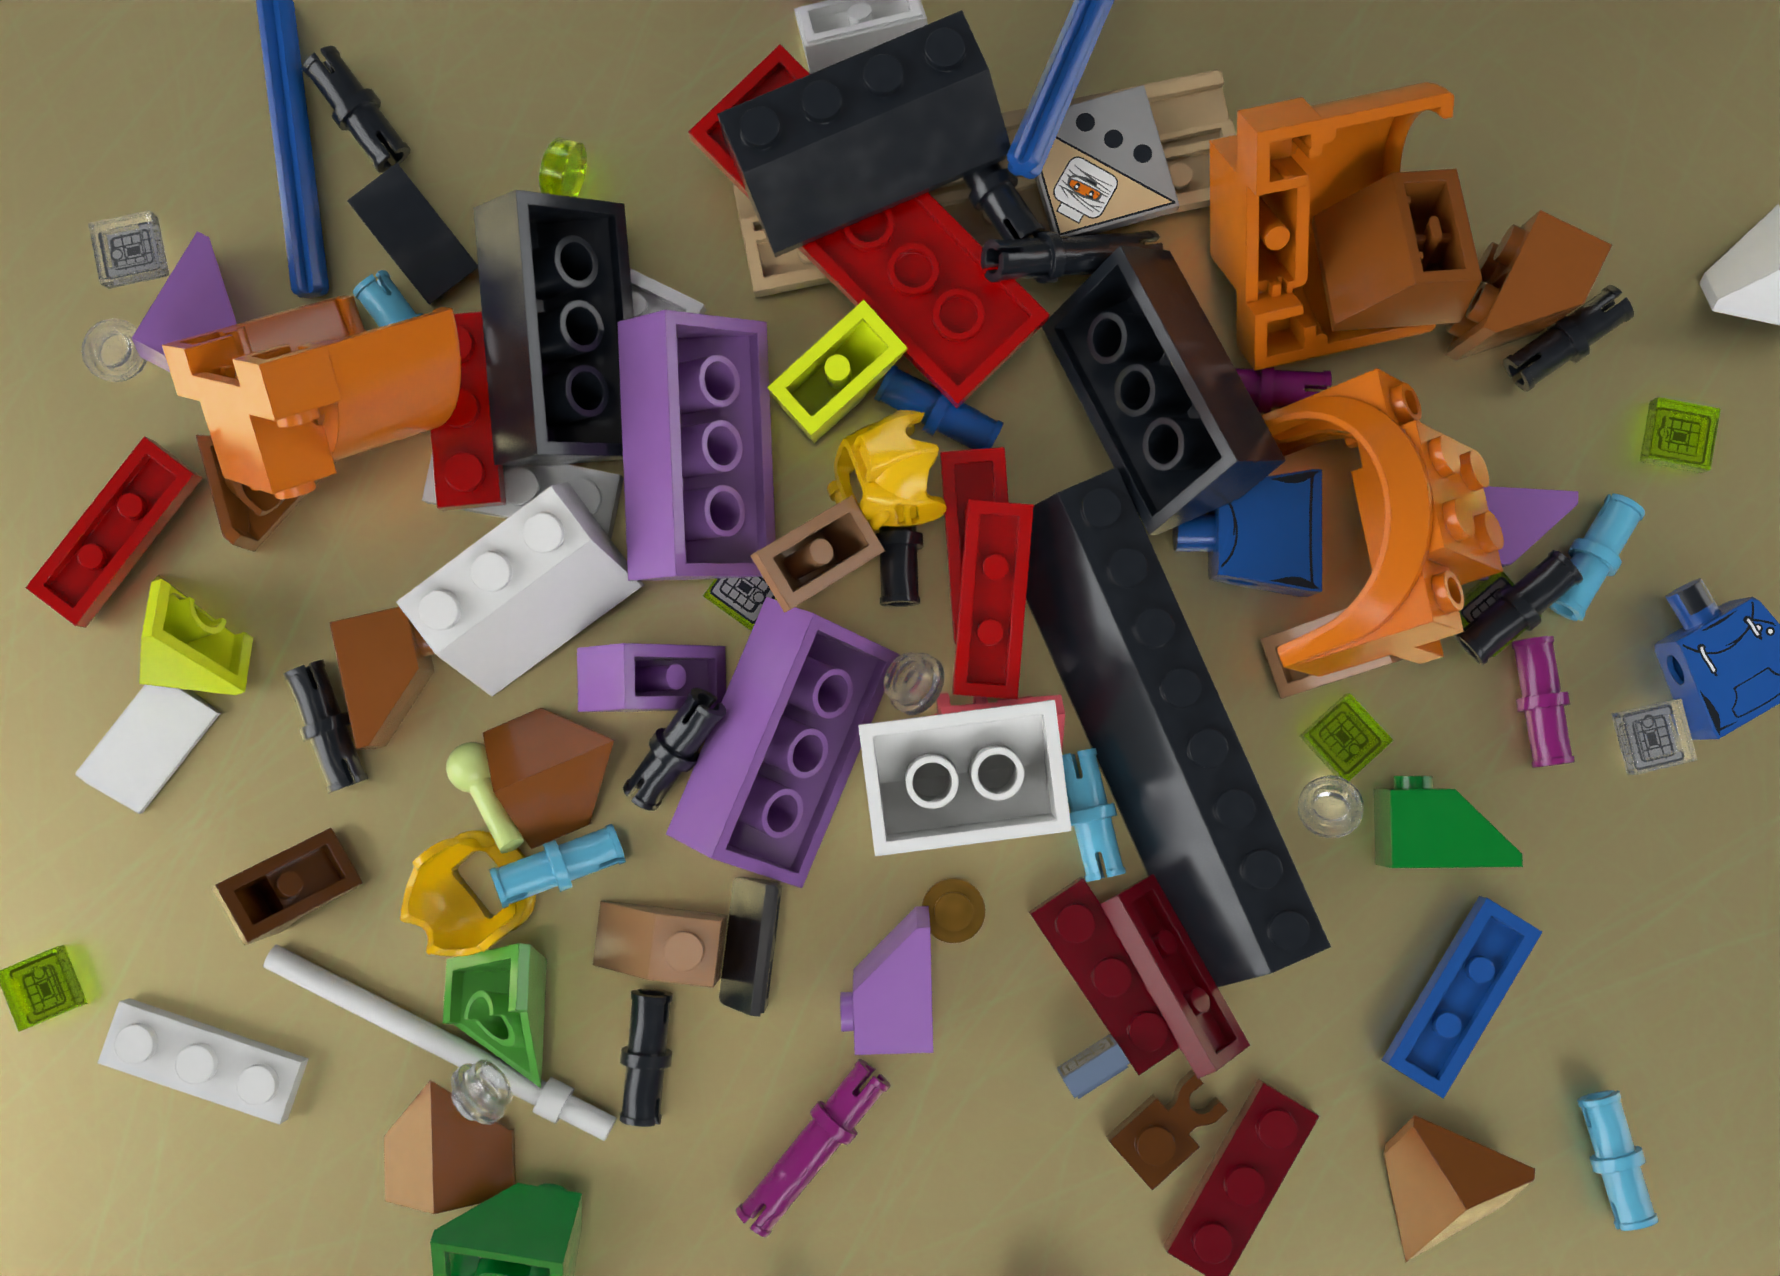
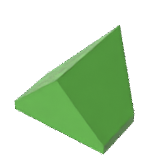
M523 943L490 949L473 955L446 959L443 1024L455 1025L541 1088L547 959L532 945Z

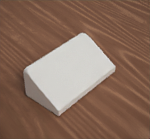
M826 0L794 9L810 74L928 25L921 0Z
M144 685L77 770L76 776L86 784L141 814L221 713L192 690Z

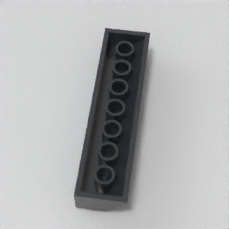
M1113 468L1069 487L1035 504L1033 507L1028 568L1027 604L1090 747L1096 748L1098 765L1147 876L1155 875L1217 987L1274 973L1330 948V943L1118 468Z

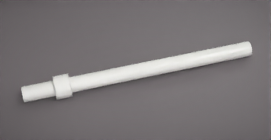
M275 945L270 950L264 961L263 967L534 1105L533 1113L554 1124L561 1119L605 1141L617 1117L573 1096L574 1088L550 1077L547 1082L542 1080L541 1088H539L499 1057L279 945Z

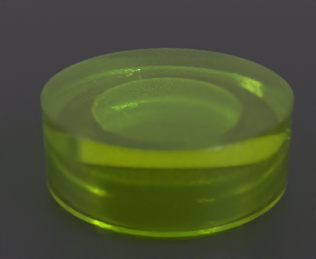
M558 137L548 145L539 172L541 193L578 197L585 179L587 167V153L583 143Z

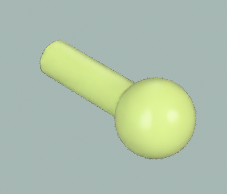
M468 742L456 747L449 755L446 764V772L450 782L459 790L471 793L501 853H508L519 848L523 844L524 839L493 792L485 745L477 742Z

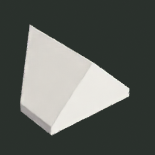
M1779 204L1704 273L1699 285L1712 311L1780 325Z

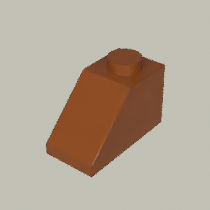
M400 607L329 622L356 749H376L387 746L434 673L431 656L436 654Z

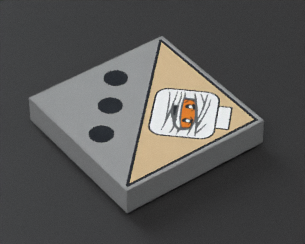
M1144 85L1069 106L1041 174L1035 178L1050 231H1055L1060 236L1093 235L1177 212L1180 206Z

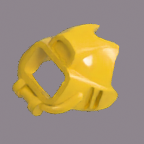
M898 410L880 421L862 427L843 438L834 461L835 480L827 485L829 497L838 504L852 495L873 532L882 526L908 527L924 524L940 518L946 512L947 508L943 498L927 494L928 474L936 461L939 447L936 444L910 438L915 431L914 424L922 421L924 412ZM854 470L863 492L860 504L855 498L850 483V474Z
M472 830L462 832L454 838H448L434 844L412 862L414 869L406 885L400 920L404 923L420 926L425 930L428 938L427 954L468 956L485 952L510 931H515L529 919L534 910L536 895L512 903L509 907L493 915L458 871L459 866L476 851L486 852L497 866L501 867L526 858L519 848L508 853H501L490 832Z

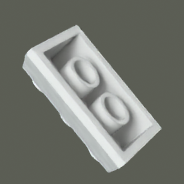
M566 482L547 488L396 601V603L439 658L492 697L644 586L642 581H628L627 561L570 484Z
M1055 700L858 725L875 856L1072 831Z

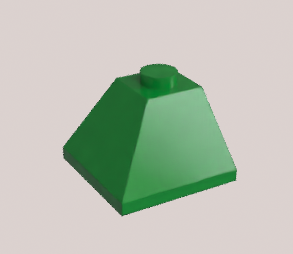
M523 1183L514 1184L434 1230L430 1241L433 1276H574L582 1230V1193L568 1191L560 1185L544 1183L538 1186Z

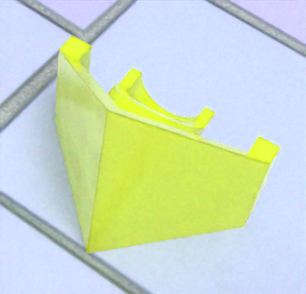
M158 575L151 582L141 636L139 684L228 695L244 693L253 637L246 632L234 634L225 627L227 620L224 618L215 619L194 603L195 600L193 598L185 596Z

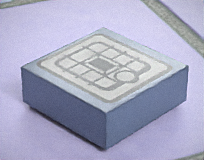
M1109 1034L1057 1067V1070L1073 1097L1080 1099L1127 1069L1130 1062L1118 1043Z

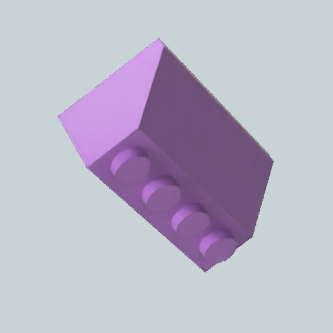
M662 310L619 321L618 345L628 581L763 577L750 555L776 540L770 392L767 388L769 386L767 322L672 310Z
M766 597L721 702L726 708V714L718 721L704 742L666 835L711 859L802 888L861 749L858 725L872 722L900 654L812 612L794 607L784 613L777 600Z

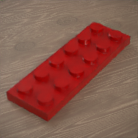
M781 44L688 131L691 141L747 197L748 194L724 142L717 114L810 75ZM925 193L798 248L855 306L865 300L906 345L907 351L903 355L956 408H959L1048 321L1050 316L1015 279L1002 280L1000 282H990L986 279L984 275L986 271L997 270L998 267L982 269L981 253L983 247L929 193Z

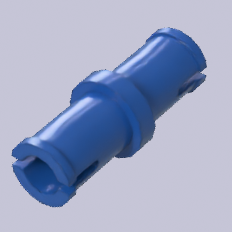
M893 365L887 372L874 397V400L882 401L897 410L924 412L925 414L920 422L924 424L922 431L931 436L937 431L971 449L992 448L1004 422L996 421L966 403L956 408L937 388L898 369L896 365Z

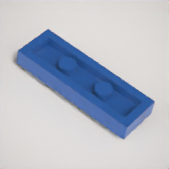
M1479 896L1381 1060L1444 1099L1534 948L1542 931L1492 900Z

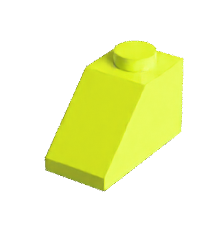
M863 300L767 388L774 401L815 444L864 399L907 351V347Z

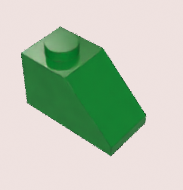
M1393 776L1394 788L1374 789L1375 865L1389 868L1523 867L1522 853L1456 789L1434 788L1433 776Z

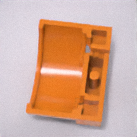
M1424 82L1312 106L1303 97L1237 110V135L1209 140L1210 256L1237 291L1236 346L1254 371L1434 330L1436 324L1332 331L1311 223L1314 215L1391 173L1400 172L1405 140L1417 116L1429 110L1435 112L1443 119L1453 117L1454 95L1446 88L1435 83Z
M343 295L162 344L177 395L197 400L201 403L223 477L250 486L251 490H262L274 494L276 499L294 498L314 491L316 489L315 480L337 473L334 461L440 427L451 417L456 407L460 390V346L453 308L450 307L436 308L431 313L366 331L354 296Z

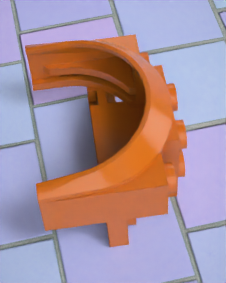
M1378 368L1295 403L1261 415L1283 456L1327 440L1345 438L1347 447L1352 449L1359 448L1362 467L1351 471L1372 568V573L1362 591L1339 616L1329 623L1277 647L1283 667L1322 677L1389 655L1418 664L1444 657L1440 639L1464 632L1459 612L1464 607V595L1461 585L1503 572L1498 550L1503 548L1504 538L1497 518L1488 509L1484 488L1489 485V474L1482 456L1476 450L1419 422L1422 416L1421 405L1413 388Z

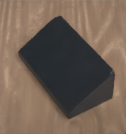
M737 877L732 887L719 999L725 1006L750 1016L760 1017L768 1006L782 885H779L780 881Z

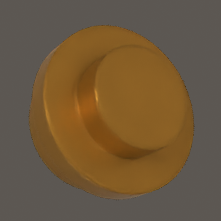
M957 878L941 880L935 883L923 898L922 906H929L930 933L938 940L946 943L964 942L972 938L983 925L985 919L984 900L975 886L965 880Z

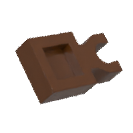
M1192 1069L1179 1080L1173 1098L1169 1103L1164 1106L1152 1094L1106 1136L1111 1145L1151 1190H1154L1200 1148L1197 1142L1190 1136V1133L1197 1127L1217 1122L1228 1112L1226 1107L1216 1097L1205 1108L1194 1109L1190 1106L1192 1092L1204 1084L1200 1078H1197Z

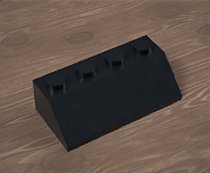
M962 10L717 114L726 147L775 257L1007 159V153L1011 146L989 68Z
M513 190L474 207L494 465L553 466L622 460L618 322L634 318L625 204Z
M1119 246L1042 326L1114 468H1118L1133 504L1149 535H1159L1241 498L1286 461L1170 251Z

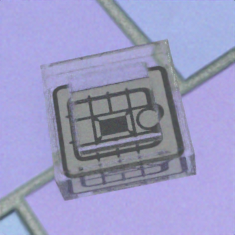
M150 210L88 223L101 285L111 289L169 276L159 219Z
M1681 698L1611 713L1627 775H1638L1697 761Z

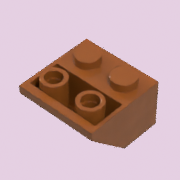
M1457 168L1391 173L1313 217L1311 224L1332 331L1461 322L1482 281V275Z
M1542 210L1537 212L1521 227L1513 224L1507 230L1499 245L1492 242L1479 260L1482 281L1461 322L1448 324L1446 332L1454 335L1445 355L1454 360H1459L1540 333L1585 303L1612 244Z

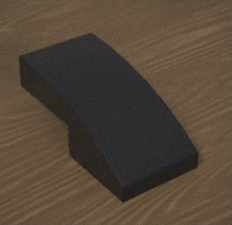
M398 163L394 164L347 200L429 305L478 268L475 260Z

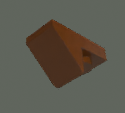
M329 828L214 885L212 889L245 946L288 929L299 918L351 892L363 882L332 828Z

